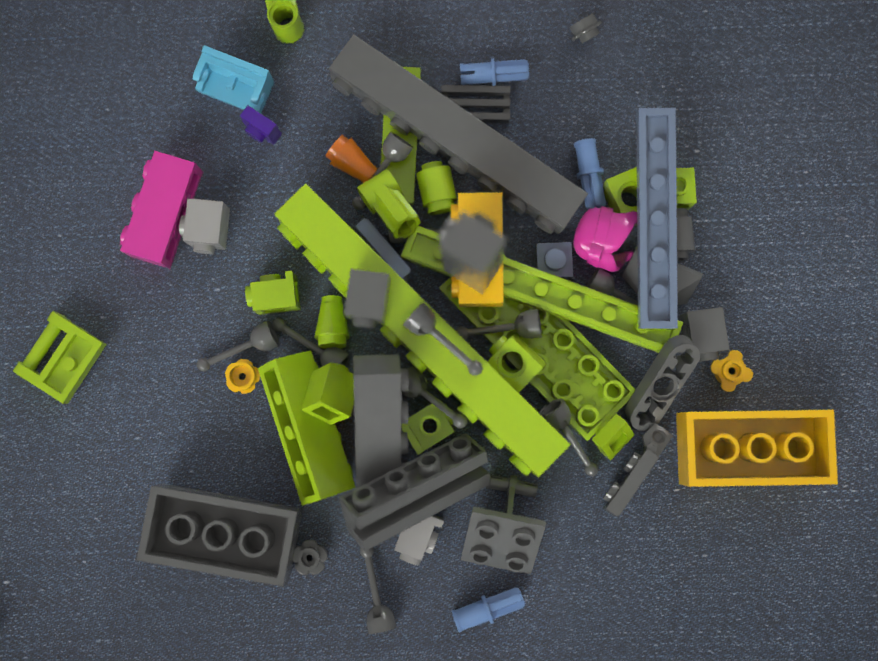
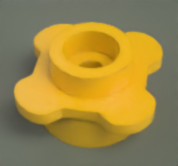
M732 350L726 358L714 360L710 365L711 372L715 374L717 381L721 383V389L726 392L734 391L736 385L741 382H749L753 378V371L744 364L742 360L743 355L740 351ZM729 368L735 370L734 374L729 373Z

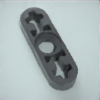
M677 335L670 338L664 344L627 402L625 413L635 429L646 431L654 423L658 424L698 364L700 351L689 337ZM685 350L687 351V353L684 356L678 355L677 357H675V354L677 352L683 353L685 352ZM670 377V383L666 388L662 390L653 389L654 383L659 378ZM649 409L647 414L641 413L639 416L637 415L639 411L646 412Z

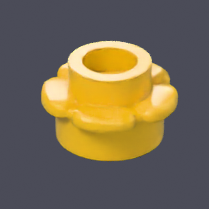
M239 359L236 363H231L225 372L226 385L233 392L250 393L255 389V384L260 380L258 368L254 367L253 363L247 359ZM241 373L246 375L244 380L239 378Z

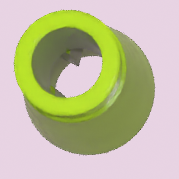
M328 295L321 298L314 336L318 340L319 348L337 347L342 349L346 347V340L350 338L346 316L344 315L343 299L340 296Z

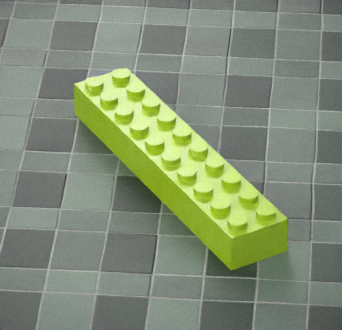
M306 183L274 213L281 223L277 229L286 240L297 250L303 246L306 250L302 254L321 274L326 270L331 274L328 280L345 298L347 297L351 269L390 275L391 283L385 323H381L383 327L380 329L382 335L396 349L402 344L409 351L406 355L407 360L420 373L427 369L435 377L432 381L434 387L446 398L452 394L461 403L457 409L472 424L478 420L487 429L483 435L497 449L501 450L505 446L513 454L508 460L523 475L528 476L532 473L540 477L571 445ZM422 302L435 314V328L472 361H479L482 364L483 371L480 375H471L468 372V366L431 334L424 336L416 335L403 325Z

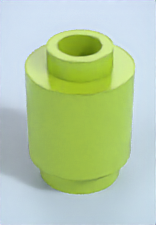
M442 161L423 164L421 166L422 170L416 173L423 207L427 208L429 215L450 212L451 204H455L454 201L457 200L450 166L442 165Z

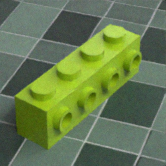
M311 350L276 358L258 368L302 506L356 488L353 480V471L347 462L342 446L341 434L336 428L335 423L330 425L301 410L311 374L319 369L314 361Z

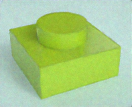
M616 413L610 420L604 421L598 427L592 441L600 452L611 461L635 434L628 423Z

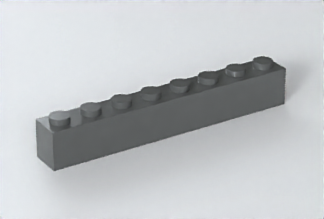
M354 34L329 67L331 80H333L332 85L346 96L352 93L362 100L361 105L370 113L376 116L381 113L392 119L390 121L391 126L401 134L407 135L411 132L417 136L422 148L433 155H436L438 152L449 159L448 164L461 174L468 172L478 179L477 184L486 192L502 193V196L507 199L506 204L511 209L520 214H523L525 211L536 219L535 224L547 233L552 234L554 231L560 234L588 195L587 192Z

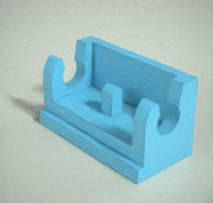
M204 45L192 80L197 81L196 91L243 110L249 105L259 113H262L274 85V80L269 70Z

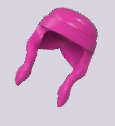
M602 206L589 209L580 219L575 231V252L580 258L586 260V263L596 268H602L611 272L618 271L626 261L630 260L634 252L626 251L617 255H612V253L622 246L633 227L637 224V212L614 213L613 208Z

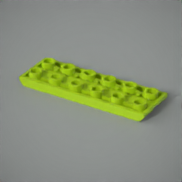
M451 277L439 287L444 296L475 328L514 323L520 313L537 309L504 296L503 307H459V298H452ZM540 309L538 311L542 330L541 338H523L515 330L482 334L494 345L503 335L509 339L516 333L547 363L529 383L548 403L560 398L565 401L571 413L569 425L586 441L596 433L598 427L604 421L610 420L629 401L636 390L567 319ZM514 351L507 352L505 359L516 370L523 367L522 356Z

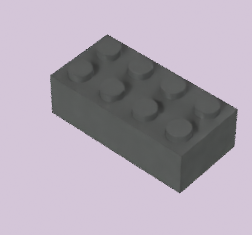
M169 484L153 485L150 489L136 560L284 586L291 577L293 556L303 508Z

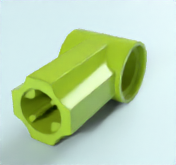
M265 0L268 10L267 18L276 38L286 44L298 41L303 35L304 25L299 14L297 1ZM287 18L292 19L290 23L286 25H280V22L282 20Z
M387 168L356 188L372 214L377 213L395 239L407 238L415 233L417 226L421 223L419 216L404 198L399 184Z

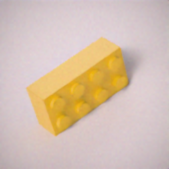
M834 410L676 413L678 478L680 485L698 487L838 484Z

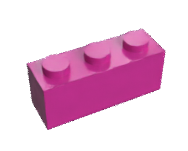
M154 151L152 159L146 162L143 169L144 183L141 191L135 194L132 201L131 210L133 215L129 225L124 227L120 236L121 252L139 260L171 268L181 239L179 233L181 216H186L187 199H194L203 173L196 163Z

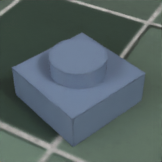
M572 242L536 243V269L564 279L573 278Z

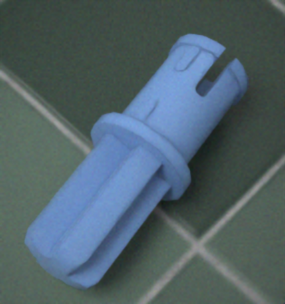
M491 58V62L460 63L461 85L492 83V86H496L497 82L527 80L529 78V64L525 59L495 61L494 58Z
M588 138L576 141L574 148L579 168L576 177L581 179L582 190L588 193L584 199L585 207L587 209L604 207L606 200L601 177L604 174V169L600 168L596 139Z
M514 587L488 598L482 595V600L451 611L460 633L465 629L488 621L493 624V619L523 609L525 602L519 588Z

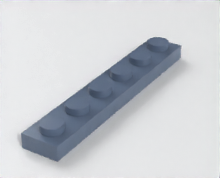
M638 108L636 111L638 329L678 328L676 108Z

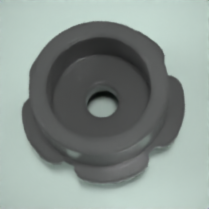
M594 13L588 15L569 27L574 36L571 39L574 41L579 38L583 44L600 33L597 26L601 25L602 21L598 22Z
M305 540L301 546L295 547L293 556L295 569L298 573L305 576L308 574L317 575L325 568L324 562L327 560L328 554L325 547L319 545L317 541ZM307 555H312L313 560L307 561Z

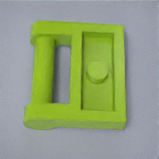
M52 311L47 318V321H49L48 325L24 361H19L13 372L62 404H68L107 344L74 324L65 316ZM61 330H63L67 334L42 372L39 373L36 368Z

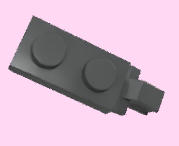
M656 423L642 436L643 452L641 454L637 452L632 454L623 467L628 473L621 484L614 481L605 493L603 499L608 502L603 508L612 516H620L673 437L671 433Z

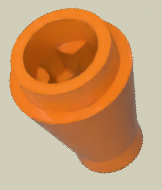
M343 134L334 142L325 155L331 161L330 165L360 180L362 183L371 179L378 170L353 138L348 139Z

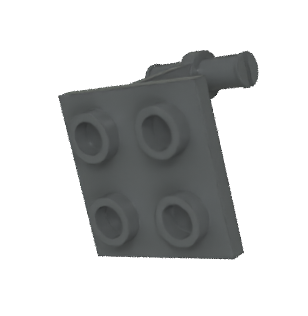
M490 474L491 484L486 486V489L506 492L504 513L473 506L461 560L531 575L545 531L546 521L513 515L512 512L514 494L536 498L538 483L517 480L515 475H510L507 478Z

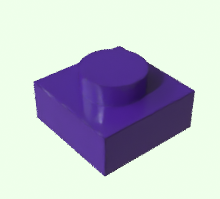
M249 105L241 113L240 118L246 126L244 131L260 143L265 139L275 145L282 135L277 124Z

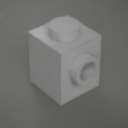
M188 198L186 216L182 215L179 223L180 236H183V241L193 247V251L197 253L215 254V249L226 250L230 208L223 201Z

